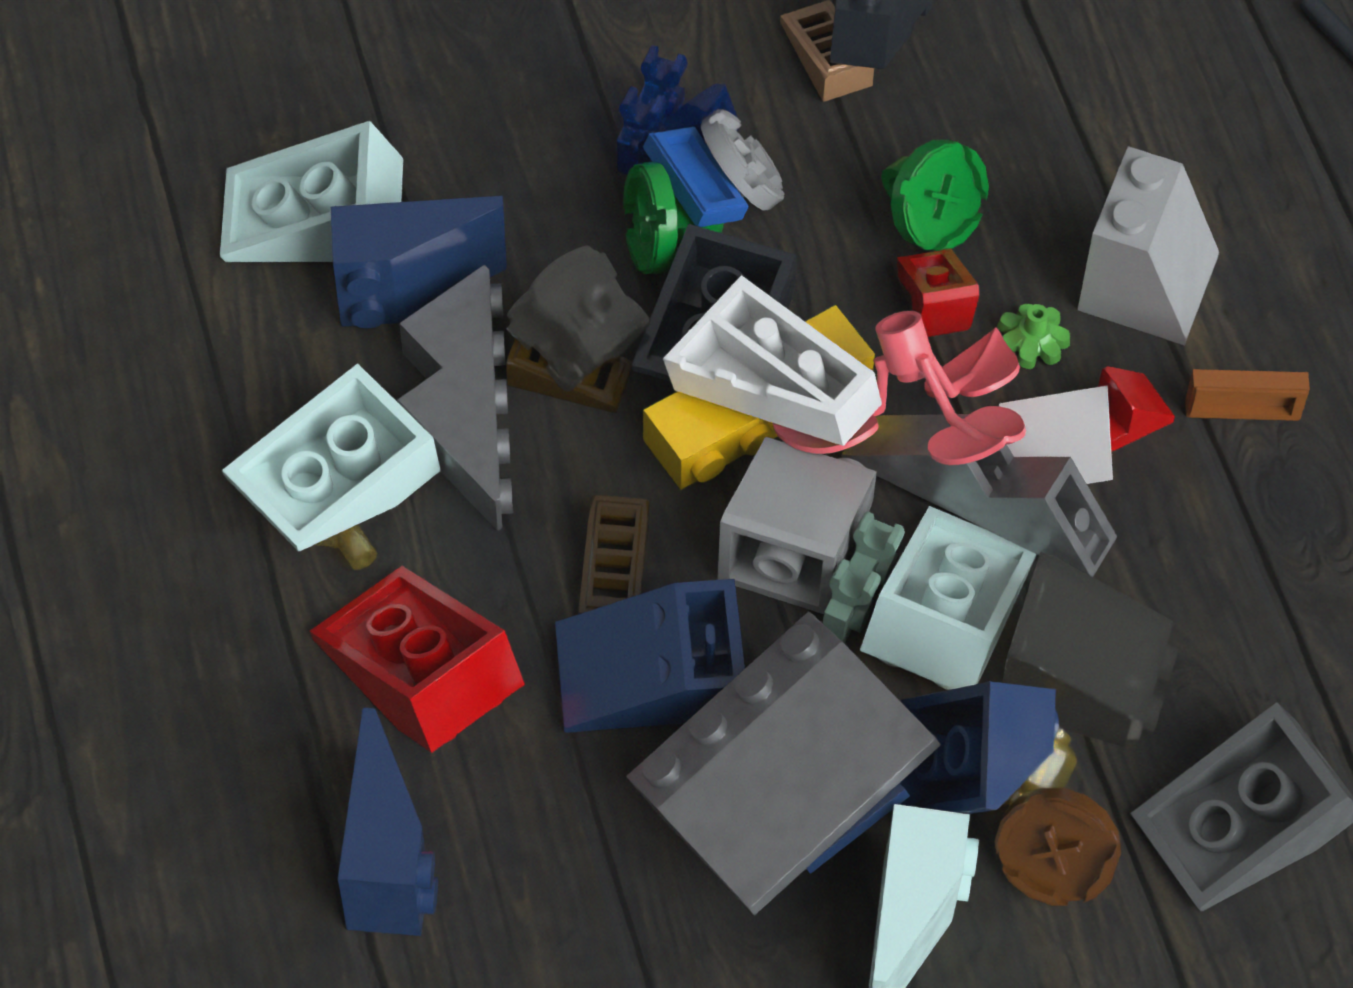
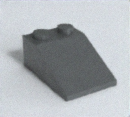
M1276 702L1131 812V815L1200 911H1204L1313 853L1353 823V795L1298 722Z

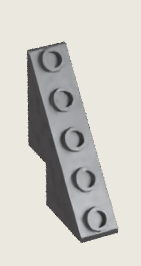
M483 265L400 323L403 355L420 371L426 380L397 401L433 436L440 472L498 531L502 528L501 514L513 513L511 478L500 479L499 464L510 463L509 428L497 429V414H508L506 379L495 380L494 366L505 365L504 331L493 332L492 318L503 317L501 284H490L489 269Z
M957 414V415H958L959 417H961L962 419H964V418L967 417L969 414ZM944 415L875 416L879 425L878 430L864 441L845 449L841 455L842 458L856 460L864 465L865 468L877 471L876 476L1084 578H1093L1117 538L1071 457H1014L1009 447L1005 445L988 457L971 463L944 465L933 460L928 451V442L934 434L950 427Z

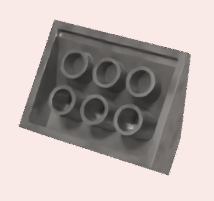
M808 611L626 777L674 832L735 896L756 915L940 746V743L834 633Z

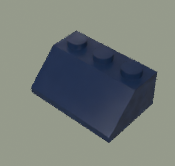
M989 681L899 700L940 743V746L900 782L910 796L899 805L962 814L997 810L1054 753V739L1059 727V717L1055 709L1056 689Z

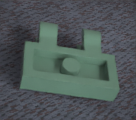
M868 511L862 516L853 534L856 542V551L851 561L841 559L829 581L832 598L824 612L823 624L844 644L852 630L859 633L863 631L874 605L872 598L879 584L884 586L891 575L898 557L896 550L905 534L903 526L895 524L892 527L875 520L874 514Z

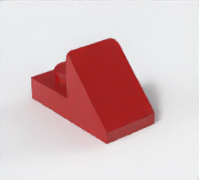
M952 249L897 257L899 280L911 295L913 311L921 315L927 337L970 329L979 299V285Z
M1109 366L1102 369L1098 387L1108 386L1111 452L1174 422V414L1144 373Z

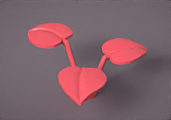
M902 311L885 317L875 327L884 354L873 360L877 370V385L882 405L844 446L773 423L777 436L797 450L815 454L841 451L864 441L878 430L879 425L875 416L882 414L886 409L889 372L897 375V379L904 383L918 381L925 377L924 387L926 394L936 399L945 419L950 427L937 432L930 438L928 442L930 456L936 462L944 465L971 463L988 457L1007 444L1021 440L1026 434L1024 421L1015 411L1000 406L980 408L962 419L955 413L947 397L953 398L958 394L965 397H977L990 393L1014 379L1019 373L1020 366L1017 356L1006 344L1000 331L995 327L975 344L941 367L932 352L920 313L916 311Z

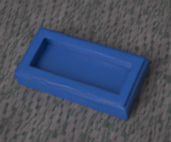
M695 127L650 133L643 146L644 150L652 162L656 161L663 165L669 175L674 195L695 226L705 227L743 219L749 207L724 173Z

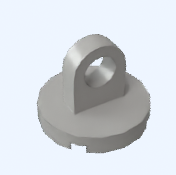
M717 109L702 120L701 130L711 153L742 197L745 196L753 205L761 210H770L784 199V192L781 190L783 189L781 183L783 181L779 172L757 139L754 140L752 136H749L744 140L736 131L742 126L740 124L741 121L729 111Z

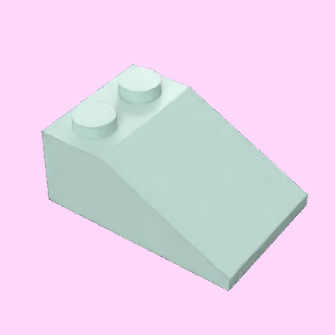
M367 121L227 168L220 257L225 262H333L331 207L401 202L403 157L371 121Z
M358 363L222 470L223 475L298 552L396 507L441 471L433 436Z
M929 506L879 594L860 651L877 657L889 666L900 667L934 681L935 684L947 690L978 684L1036 554L982 527Z
M894 804L884 856L869 988H906L951 924L957 900L968 902L979 846V839L967 838L970 814Z

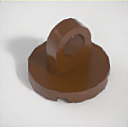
M1038 788L1019 796L1005 811L994 841L996 855L999 851V857L1004 864L1002 871L1008 881L1027 897L1051 906H1067L1069 901L1084 899L1082 902L1084 903L1096 898L1111 883L1121 855L1119 831L1107 811L1087 795L1067 788Z

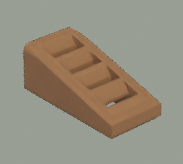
M830 0L780 16V23L823 102L873 86L874 68L845 64L830 66L828 63H830L831 51L820 53V50L829 48L832 45L835 6ZM822 19H824L825 21L824 23L806 29L802 28V26ZM827 32H831L832 34L830 36L815 41H812L810 39L811 37L824 34Z

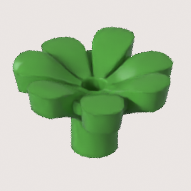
M1023 304L1019 307L1016 314L1005 312L997 324L998 329L1006 333L1002 337L1014 353L1016 351L1019 352L1017 357L1019 365L1026 369H1033L1035 367L1037 356H1040L1046 364H1056L1061 359L1060 349H1066L1070 346L1069 330L1058 326L1061 321L1060 312L1053 307L1046 308L1040 304Z

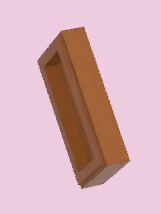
M1193 369L1185 398L1186 417L1298 421L1301 419L1310 390L1308 372Z

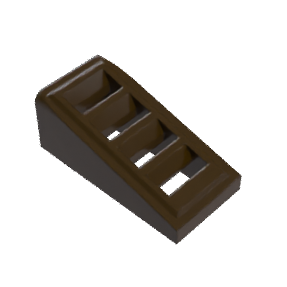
M522 319L506 363L507 385L617 413L632 372L633 361L547 325ZM532 353L540 355L538 363L530 360ZM555 359L564 361L560 372L551 369ZM578 365L587 367L582 381L573 378ZM600 370L610 373L604 390L594 387Z
M593 495L591 497L579 614L627 599L594 596V588L628 591V598L641 594L649 529L650 503L648 500L607 495ZM600 543L633 546V550L600 548ZM597 567L630 569V575L597 572Z

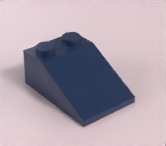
M503 196L331 207L333 268L341 327L375 328L381 324L399 323L483 265L489 269L490 277L507 269Z
M363 708L338 874L347 930L421 936L424 914L434 915L436 910L438 877H434L435 852L425 850L422 825L376 709Z

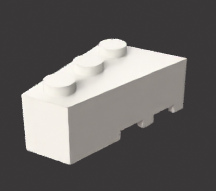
M742 275L663 358L675 391L842 446L848 442L882 405L875 373Z

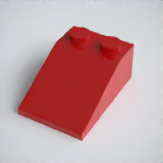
M404 566L393 571L310 630V634L318 646L399 731L431 753L454 739L458 733L485 713L500 705L504 699L525 685L505 630Z

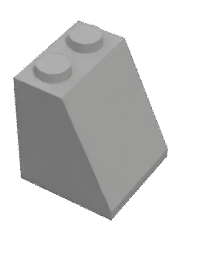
M1129 146L1127 147L1092 234L1078 311L1185 345L1217 262L1219 250L1182 163Z
M765 437L720 521L718 580L735 579V586L824 614L832 598L829 581L841 559L851 560L856 547L853 534L865 512L870 511L873 503L877 471L865 468L864 465L850 458L836 459L823 454L804 452L789 446L784 441L781 442Z

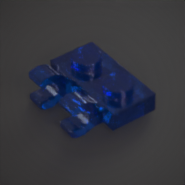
M655 45L650 46L641 64L645 85L639 97H637V88L631 86L619 108L624 120V126L617 138L618 172L628 175L629 170L634 165L643 164L647 159H650L643 148L648 135L665 131L663 127L668 117L675 119L678 116L685 96V88L679 86V82L688 65L685 55L678 54L674 62L659 57L658 47Z

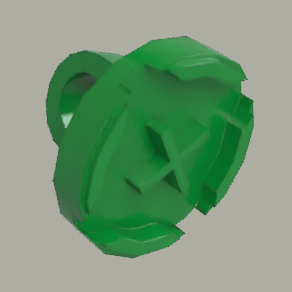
M931 140L916 148L909 157L901 156L883 170L881 175L883 186L891 198L894 225L905 241L924 250L939 251L952 249L962 244L977 228L983 215L978 213L981 198L987 200L989 183L986 166L973 149L953 140Z
M656 161L636 164L628 172L623 197L625 214L633 213L632 223H634V228H627V233H625L628 249L633 263L641 273L666 274L670 270L676 256L677 244L681 243L688 224L694 225V223L674 195L669 175L663 165ZM725 223L702 228L721 233Z

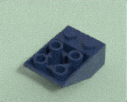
M735 579L673 583L555 622L564 733L686 723L745 669Z

